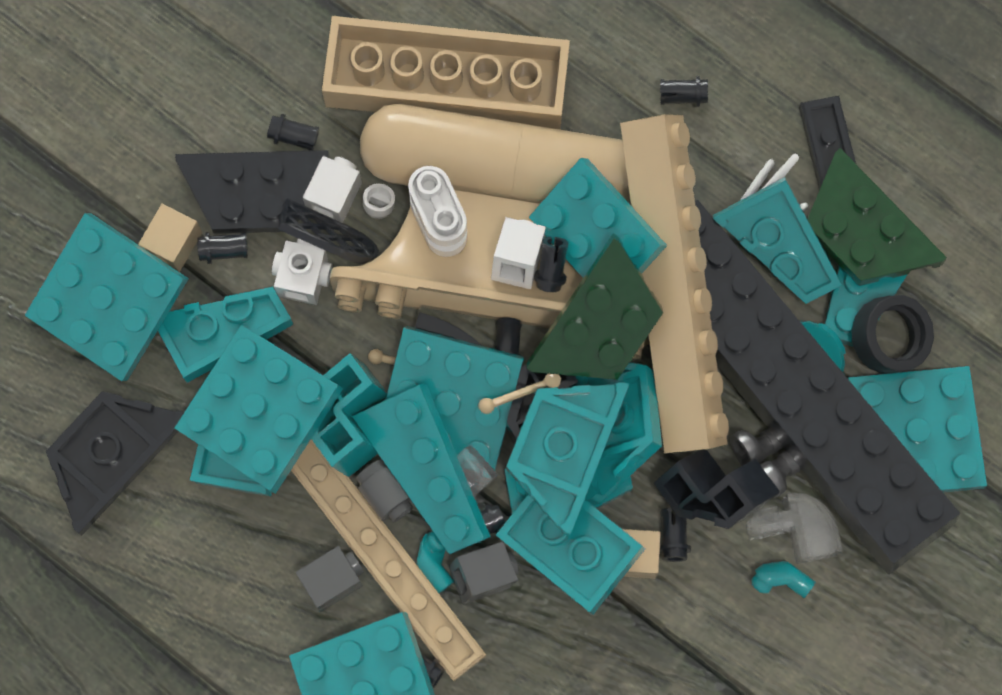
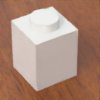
M322 156L303 196L304 205L343 223L362 184L360 172L356 170V165L341 157H335L332 160Z
M506 217L493 258L491 280L531 289L534 274L537 271L541 257L542 239L545 236L546 227L534 224L528 220H516Z

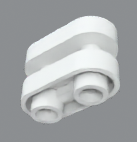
M435 166L421 167L411 175L408 186L412 212L431 251L443 257L454 256L463 250L467 242V219L465 212L446 173Z

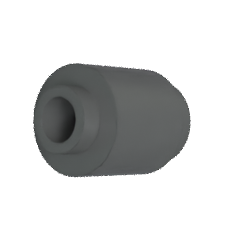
M382 459L366 467L356 477V480L361 485L358 490L381 521L390 518L394 523L413 509L410 504L411 499Z

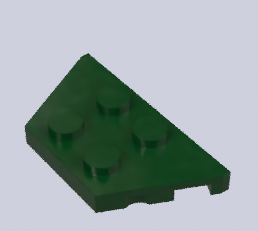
M841 148L835 152L808 217V221L823 249L859 286L878 282L883 277L895 278L908 275L912 270L932 266V268L942 266L947 257Z
M613 234L528 360L526 369L529 371L618 380L662 316L663 308L653 291H650L643 275L636 264L634 265L617 235Z

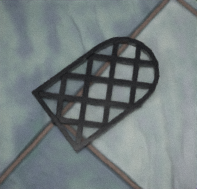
M285 199L280 213L278 230L354 263L366 264L378 257V246L364 233L293 200ZM294 218H299L303 223H298ZM307 218L315 220L318 224H313ZM305 229H311L316 235L310 234ZM320 230H325L330 235H324ZM334 230L340 231L343 235H338ZM332 241H337L341 246L335 245ZM345 241H350V242H352L355 246H350V245H349L347 242H345Z

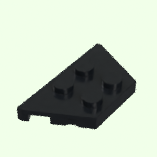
M328 150L175 154V160L214 234L283 232L278 230L285 199L288 198L304 205L303 196L322 156L330 158Z
M102 391L46 450L51 468L55 472L60 493L70 513L71 523L78 534L82 536L179 432L175 429V426L184 412L177 410L175 412L155 407L147 402L132 401L122 398L120 395Z

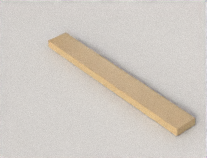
M311 439L291 469L292 473L400 612H407L414 631L434 657L440 661L441 666L451 679L456 681L487 655L388 527L380 520L349 477L331 467Z

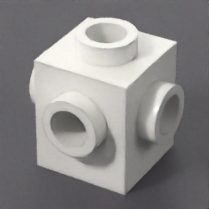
M297 239V243L285 241L283 253L276 252L272 265V275L276 276L274 288L278 297L317 305L321 287H328L333 269V264L328 263L326 251L301 239Z

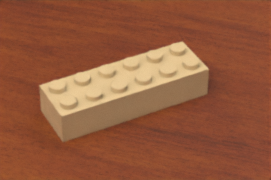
M332 16L322 94L325 106L331 108L377 112L386 105L406 104L561 130L570 40Z

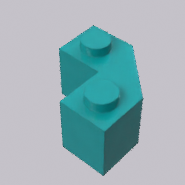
M351 353L323 375L342 387L343 390L311 438L331 467L347 477H350L378 454L352 416L379 404L387 397L386 390L367 365Z

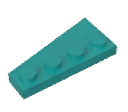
M426 383L415 386L352 416L449 554L491 537Z

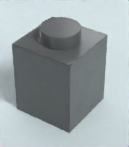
M504 542L458 556L448 566L463 605L507 590L518 581L516 576L518 575L517 561L511 551L507 552Z
M339 546L296 572L320 613L361 588L362 584L358 576L364 573L352 551L344 555Z

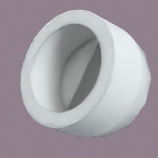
M373 184L366 188L363 194V208L367 215L375 219H382L393 211L395 194L390 187L384 184Z

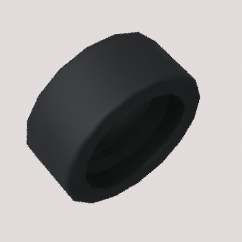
M905 295L875 298L864 304L856 314L851 330L852 343L858 358L869 369L882 374L911 371L923 364L931 353L934 341L933 323L927 310L917 300ZM886 311H897L904 318L909 329L907 350L899 358H889L881 351L877 342V322L882 313Z

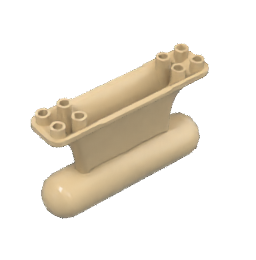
M406 104L383 106L369 117L360 137V154L365 167L375 177L385 182L404 186L409 185L411 175L421 167L435 166L443 170L448 176L467 219V242L463 250L454 256L443 257L435 254L429 248L410 206L399 233L380 256L360 266L334 267L331 271L330 283L335 292V298L339 299L338 308L349 312H361L363 300L373 301L379 306L378 315L391 319H400L403 307L415 309L423 307L495 320L499 318H515L521 320V323L525 325L550 329L583 278L565 259L563 273L567 276V280L558 292L540 290L535 280L531 289L491 280L493 258L505 218L532 222L529 216L580 158H588L631 205L623 140ZM649 335L632 359L641 358L644 345H650Z

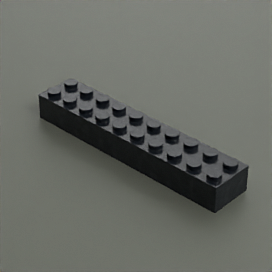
M697 199L695 206H697L701 215V225L699 228L700 244L707 260L706 269L704 270L706 288L709 290L712 298V309L710 311L711 326L718 342L717 352L715 353L717 366L885 572L890 575L955 525L960 512Z

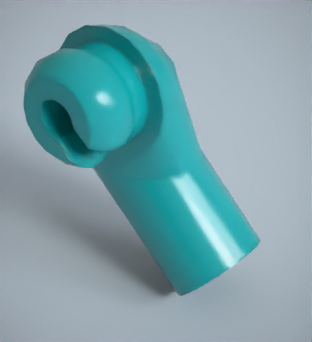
M432 530L426 533L420 542L416 563L440 594L451 586L454 580L442 566L446 549Z
M786 561L760 565L756 569V574L752 577L751 581L754 589L760 593H769L773 586L786 585L802 598L807 596L816 583L812 578Z

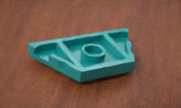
M629 363L618 380L576 376L578 386L612 385L619 382L629 384L586 494V500L595 505L603 502L662 447L654 371L646 365Z
M619 382L612 385L599 386L581 385L561 389L557 387L537 389L505 468L555 525L568 536L571 535L629 387L627 383Z

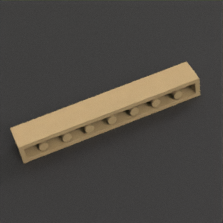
M660 115L623 122L620 125L631 206L668 245L642 273L645 283L650 291H653L663 308L662 316L649 333L664 453L711 449L727 445L726 436L728 435L729 424L722 408L723 380L717 370L715 353L717 352L718 342L711 326L710 311L712 309V298L709 290L706 288L704 274L707 260L700 244L699 228L701 225V215L699 209L695 206L693 192L695 172L689 162L687 147L690 142L689 129L684 123L683 115Z

